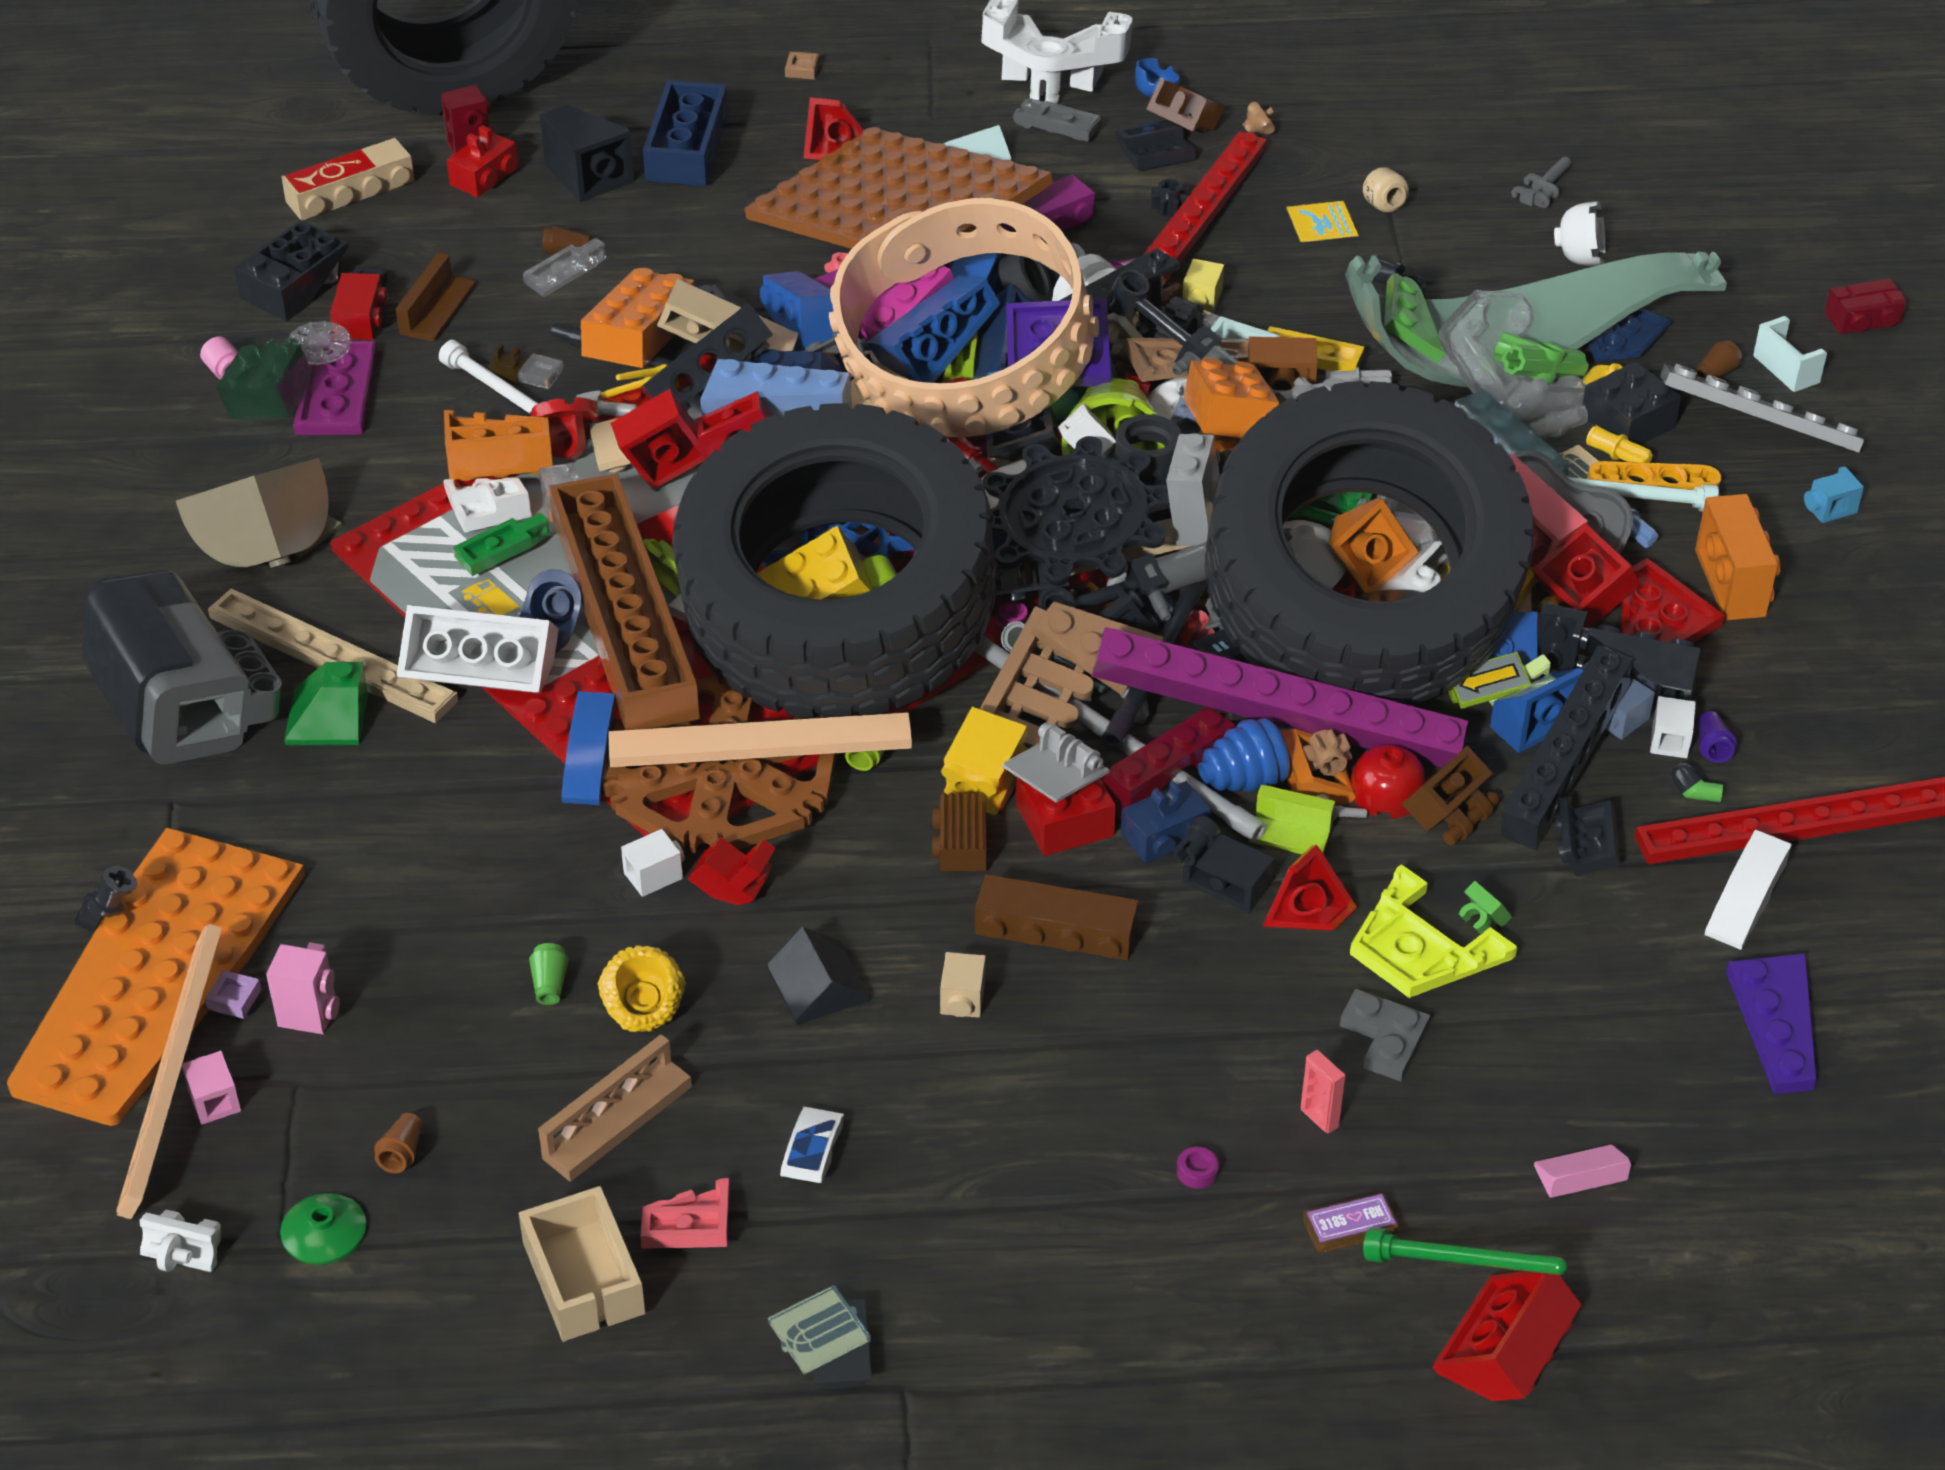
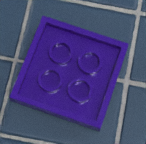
M1107 298L1092 299L1093 316H1097L1099 321L1098 337H1094L1089 363L1086 364L1083 372L1071 387L1097 386L1111 382ZM1071 300L1006 303L1008 367L1032 353L1057 329L1069 308Z

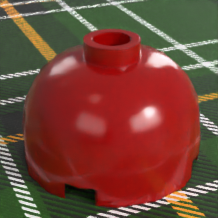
M1379 745L1370 748L1358 758L1350 780L1355 793L1353 801L1359 808L1367 809V813L1377 816L1378 811L1390 813V818H1400L1409 815L1410 813L1402 803L1426 782L1424 767L1416 755L1408 749L1397 745Z

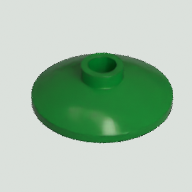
M323 1193L305 1198L294 1205L284 1217L280 1232L283 1246L293 1258L306 1264L324 1265L340 1261L353 1253L363 1241L367 1226L365 1214L354 1200L340 1194Z

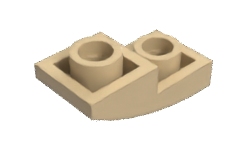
M616 419L589 425L599 472L604 470L617 472L625 469L627 464H631L619 449L611 426V422Z

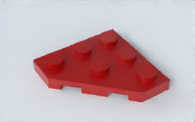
M1648 558L1632 567L1641 585L1621 602V633L1634 636L1636 632H1646L1655 635L1657 640L1671 643L1673 639H1683L1695 643L1723 626L1725 618L1723 613Z

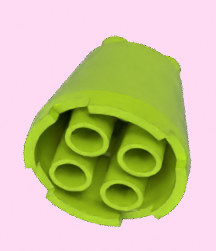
M1111 378V382L1089 386L1085 395L1069 414L1070 416L1084 403L1108 427L1115 440L1117 429L1121 423L1130 417L1142 414L1158 415L1135 381ZM1062 436V453L1064 456L1072 453L1074 448ZM1139 441L1132 444L1134 447L1142 450H1158L1165 447L1162 443L1155 441Z

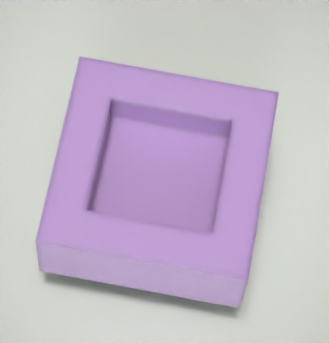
M223 970L205 998L207 1009L244 1019L262 990L260 981L256 978Z

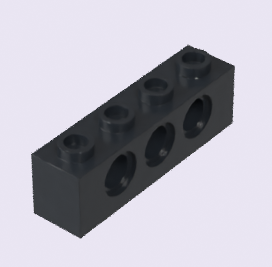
M747 303L645 382L640 388L649 400L670 389L685 410L688 411L691 408L688 401L697 394L702 397L712 374L705 372L701 368L700 359L702 356L710 355L716 361L718 359L741 361L751 353L755 358L770 347L767 340L773 333L752 306ZM730 335L739 336L743 341L742 351H731L726 344L727 337ZM675 377H687L691 382V390L688 393L678 392L674 387Z

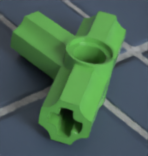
M1507 331L1502 332L1493 359L1504 363V371L1509 374L1529 376L1545 383H1554L1555 378L1576 380L1579 376L1586 374L1589 366L1586 362V354L1577 349L1560 348L1543 341H1537L1536 343Z

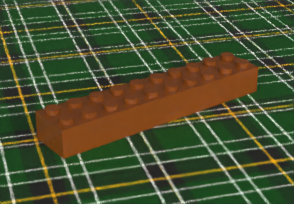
M618 473L549 485L552 519L571 575L579 585L582 594L581 604L611 691L615 694L616 705L625 730L650 729L699 719L697 683Z

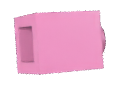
M221 1051L182 1063L187 1089L201 1125L241 1112L236 1088Z

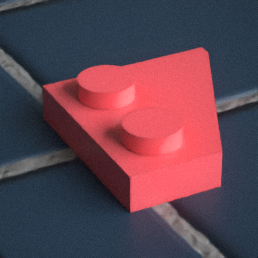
M729 1178L716 1180V1189L696 1196L691 1189L677 1194L670 1200H660L643 1206L641 1248L727 1247Z

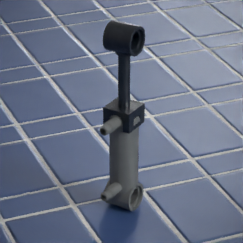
M1134 270L1120 272L1107 296L1108 307L1114 313L1123 317H1131L1137 311H1140L1183 346L1174 361L1176 365L1172 370L1175 375L1179 376L1186 371L1189 373L1191 360L1202 361L1203 358L1208 357L1222 361V364L1235 365L1236 362H1239L1219 345L1222 338L1205 324L1194 334L1190 335L1146 300L1149 282L1143 274ZM1270 387L1275 397L1279 401V392L1283 391L1274 390L1272 387Z
M1206 542L1157 559L1154 558L1153 554L1131 560L1128 563L1125 581L1118 584L1126 593L1132 589L1144 603V607L1152 605L1160 619L1167 621L1171 618V613L1164 594L1206 580ZM1116 584L1074 598L1064 588L1050 587L1039 596L1038 607L1047 611L1053 602L1084 610L1117 599L1119 596L1112 588Z

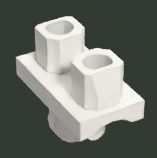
M165 1210L160 1216L145 1213L140 1219V1226L143 1230L140 1255L156 1258L159 1270L171 1272L177 1264L211 1272L217 1266V1247L221 1241V1225L219 1222L204 1219L198 1225L184 1222V1218L180 1213Z

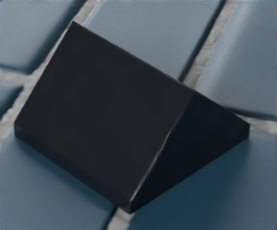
M803 926L767 964V970L796 1025L870 1001V995L842 943L837 939Z

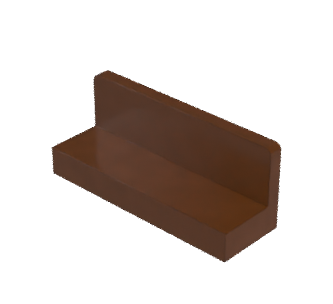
M437 253L397 306L396 314L400 335L435 342L475 288L474 280L452 276L450 256L448 254Z

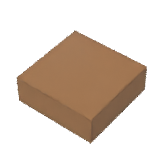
M790 52L785 66V77L815 79L819 66V54Z

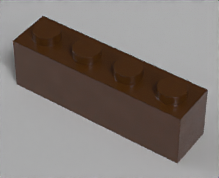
M985 874L975 906V934L1128 961L1137 927L1138 900Z

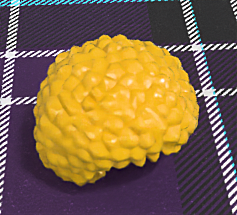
M636 945L634 948L627 947L625 951L621 950L613 956L612 960L603 969L598 982V988L608 1014L621 1025L622 1029H628L630 1032H650L662 1025H666L667 1021L672 1020L673 1015L680 1006L686 981L674 958L668 956L667 952L661 951L660 948Z

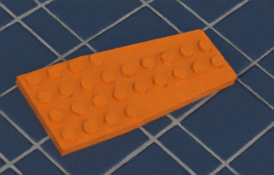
M166 828L134 872L133 876L137 879V886L132 894L125 897L124 910L120 915L103 917L7 1080L11 1096L108 1126L119 1124L157 1076L194 948L205 925L207 926L209 923L222 929L192 1031L209 1011L205 998L222 971L225 970L238 974L248 962L305 877L304 865Z

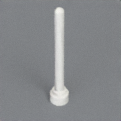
M456 340L447 341L440 349V362L451 369H464L529 414L531 409L538 404L471 359L467 348Z

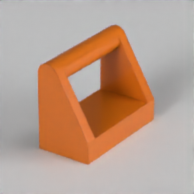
M1298 729L1281 731L1290 760V773L1286 779L1290 791L1315 797L1326 794L1331 800L1335 801V804L1349 803L1355 799V793L1352 789L1346 767L1342 772L1333 775L1335 783L1312 776L1303 747L1309 745V739L1313 734Z

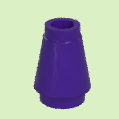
M1716 712L1702 714L1698 720L1701 754L1714 763H1722L1729 760L1734 755L1737 746L1735 736L1725 725L1719 714Z

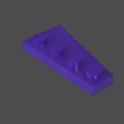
M1805 954L1728 962L1726 974L1773 1093L1782 1094L1814 1090L1816 1070Z

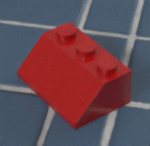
M1520 1271L1490 1276L1432 1368L1437 1374L1491 1401L1525 1398L1533 1390L1534 1382L1543 1367L1552 1359L1553 1351L1562 1336L1571 1328L1572 1320L1582 1304L1560 1275Z

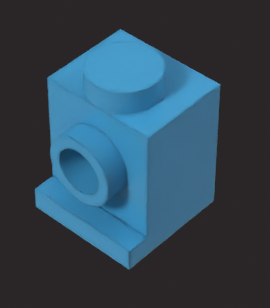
M1843 466L1839 468L1837 474L1813 480L1811 490L1804 494V502L1807 509L1812 511L1821 523L1857 513L1864 487Z

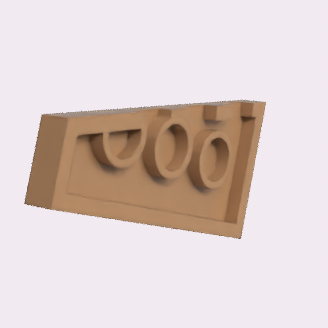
M1173 338L1125 339L1124 351L1141 382L1188 376L1187 371L1179 376L1173 373L1172 369L1176 365L1174 361L1183 347ZM1222 339L1219 345L1239 362H1247L1249 339Z

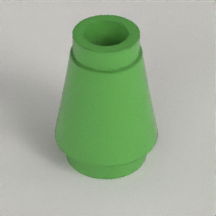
M540 944L534 948L533 954L529 957L536 1001L543 1005H553L560 1001L569 958L565 954V949L558 944Z

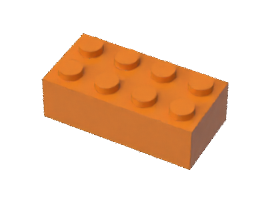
M648 268L634 269L581 319L582 356L643 368L676 335L657 326L676 280L679 279L694 286V280L683 278L675 273L666 275L654 273Z

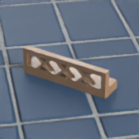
M660 1034L540 1126L538 1131L542 1159L571 1182L692 1087L691 1076L671 1062L669 1040ZM657 1056V1060L649 1065L650 1061ZM622 1082H624V1084L622 1085V1087H621L620 1089H618L619 1086H620V1084H621ZM594 1105L592 1110L588 1112L589 1108ZM563 1129L561 1134L554 1139V1135Z

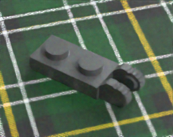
M1032 98L1025 99L1021 104V108L1017 109L1012 116L1015 123L1029 129L1033 126L1044 129L1047 132L1058 133L1089 142L1101 126V117L1099 115L1049 101L1033 100Z

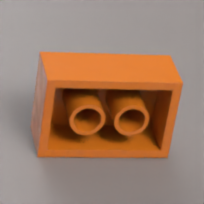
M1208 357L1203 358L1202 361L1191 360L1183 399L1204 434L1242 438L1258 420L1265 417L1269 411L1279 405V401L1253 364L1236 362L1235 365L1222 364V361Z
M1747 494L1706 497L1695 551L1719 609L1725 615L1724 621L1766 617L1769 602H1772L1774 599L1773 584L1775 576H1778L1780 573V560L1778 555L1772 552L1768 532L1763 531L1761 527L1759 512L1757 508H1753Z

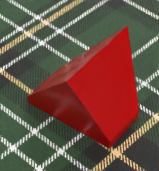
M810 98L803 159L820 161L822 156L833 153L841 148L843 143L863 134V128L840 100Z
M1317 844L1312 845L1289 867L1262 927L1331 931L1335 930L1357 908Z

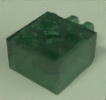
M288 338L284 343H280L277 339H268L264 346L247 345L241 347L216 386V390L230 419L290 417L312 380V370L299 342L295 338Z

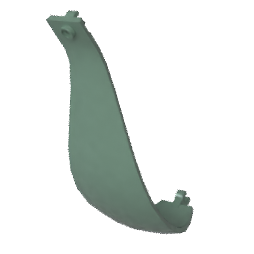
M1685 252L1656 253L1613 261L1526 285L1481 295L1452 299H1428L1425 301L1445 351L1444 357L1436 363L1384 328L1386 296L1378 294L1372 285L1374 276L1381 269V264L1376 256H1372L1367 265H1365L1361 256H1356L1351 260L1345 274L1359 315L1379 344L1404 368L1430 381L1458 387L1497 386L1528 377L1509 374L1504 371L1505 366L1503 362L1493 359L1497 342L1504 331L1536 343L1537 341H1543L1560 348L1578 349L1629 314L1664 295L1680 291H1725L1727 282L1717 269L1720 266L1721 260L1715 252H1711L1710 256L1706 252H1697L1696 254H1687Z

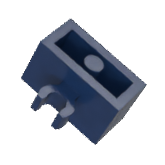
M1172 781L1169 785L1170 788L1161 792L1156 788L1152 791L1150 797L1122 808L1121 836L1144 863L1169 855L1186 836V829L1197 816L1211 817V808L1187 781L1179 784Z

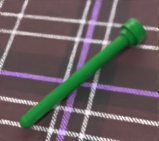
M1370 1227L1365 1234L1363 1244L1364 1257L1368 1262L1386 1263L1388 1260H1394L1396 1256L1555 1275H1561L1567 1270V1263L1561 1257L1398 1239L1396 1234H1391L1388 1229Z

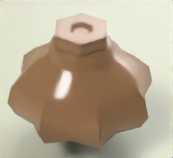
M1251 102L1247 107V119L1242 125L1250 133H1273L1275 126L1268 116L1274 110L1270 107L1264 112L1257 102Z

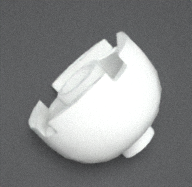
M1599 201L1585 202L1570 208L1563 215L1561 226L1554 230L1556 247L1562 246L1565 257L1577 265L1594 266L1604 264V259L1598 257L1599 251L1605 253L1606 250L1604 218H1597L1596 210L1602 209Z

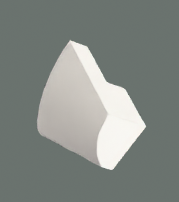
M476 478L472 486L456 487L455 480H443L450 504L464 533L499 525L511 518L520 520L531 517L528 492L519 478H502L498 480Z

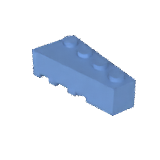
M718 359L700 399L702 416L758 391L771 416L776 414L779 418L784 417L785 411L800 407L812 406L813 410H819L820 404L848 403V407L851 409L850 373L809 369L800 366L790 367L768 363L743 362L734 359Z

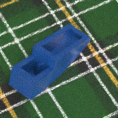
M578 691L567 747L561 797L562 803L600 805L603 792L602 777L609 753V731H614L617 719L615 694Z

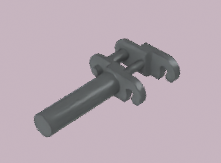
M1562 157L1543 177L1533 173L1526 175L1524 183L1529 185L1532 180V189L1516 186L1512 189V197L1516 198L1519 193L1521 203L1531 207L1533 205L1541 208L1548 207L1550 204L1549 198L1554 199L1559 195V189L1553 183L1571 166L1570 159Z

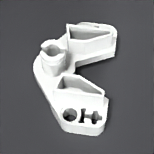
M991 0L983 11L982 43L1003 54L1002 80L1026 81L1031 73L1030 99L1032 98L1033 100H1040V95L1044 94V83L1046 81L1045 102L1057 103L1059 101L1058 92L1060 91L1061 71L1070 69V87L1092 92L1103 71L1104 64L1122 62L1130 50L1132 17L1127 14L1108 12L1102 25L1095 24L1061 39L1042 36L1029 15L1018 14V0Z

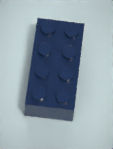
M666 81L643 148L645 181L662 184L678 183L690 186H706L728 118L726 84Z

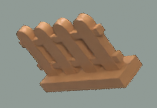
M1036 606L980 707V710L1027 726L1028 736L1023 745L1028 749L1040 743L1041 737L1038 735L1040 727L1020 719L1019 716L1022 711L1047 721L1046 723L1048 724L1055 723L1062 728H1072L1077 724L1078 710L1074 705L1069 704L1072 696L1078 699H1087L1093 693V681L1089 676L1084 675V669L1076 665L1074 670L1050 661L1052 654L1067 660L1069 659L1031 634L1034 626L1046 612V610ZM1038 648L1043 649L1040 656L1035 655ZM1023 676L1027 678L1024 685L1019 683ZM1039 682L1062 693L1059 699L1035 690L1036 684ZM1007 705L1012 707L1009 714L1004 712Z

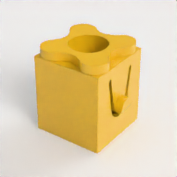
M972 707L944 758V766L941 770L947 784L944 792L946 794L952 792L955 795L958 792L961 794L968 792L970 795L974 792L977 794L983 792L986 794V812L996 815L999 810L1002 811L1016 786V776L1003 768L1002 763L1028 750L1023 745L1028 736L1027 726Z

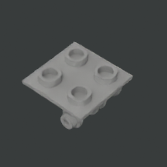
M1044 723L1038 730V735L1041 737L1039 744L1002 763L1003 768L1056 803L1110 772L1108 768L1103 766V759L1097 750L1091 749L1080 739H1075V736L1072 734H1066L1055 723Z

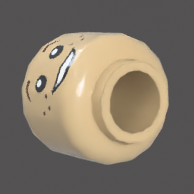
M1385 167L1373 170L1363 183L1364 198L1369 204L1382 212L1398 210L1408 198L1409 188L1407 181L1390 168Z

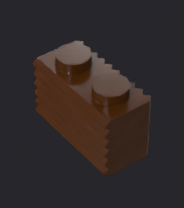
M943 792L940 794V808H933V830H940V835H932V858H940V871H986V794L974 792L970 795L968 792L965 794L958 792L955 795L952 792L949 794Z

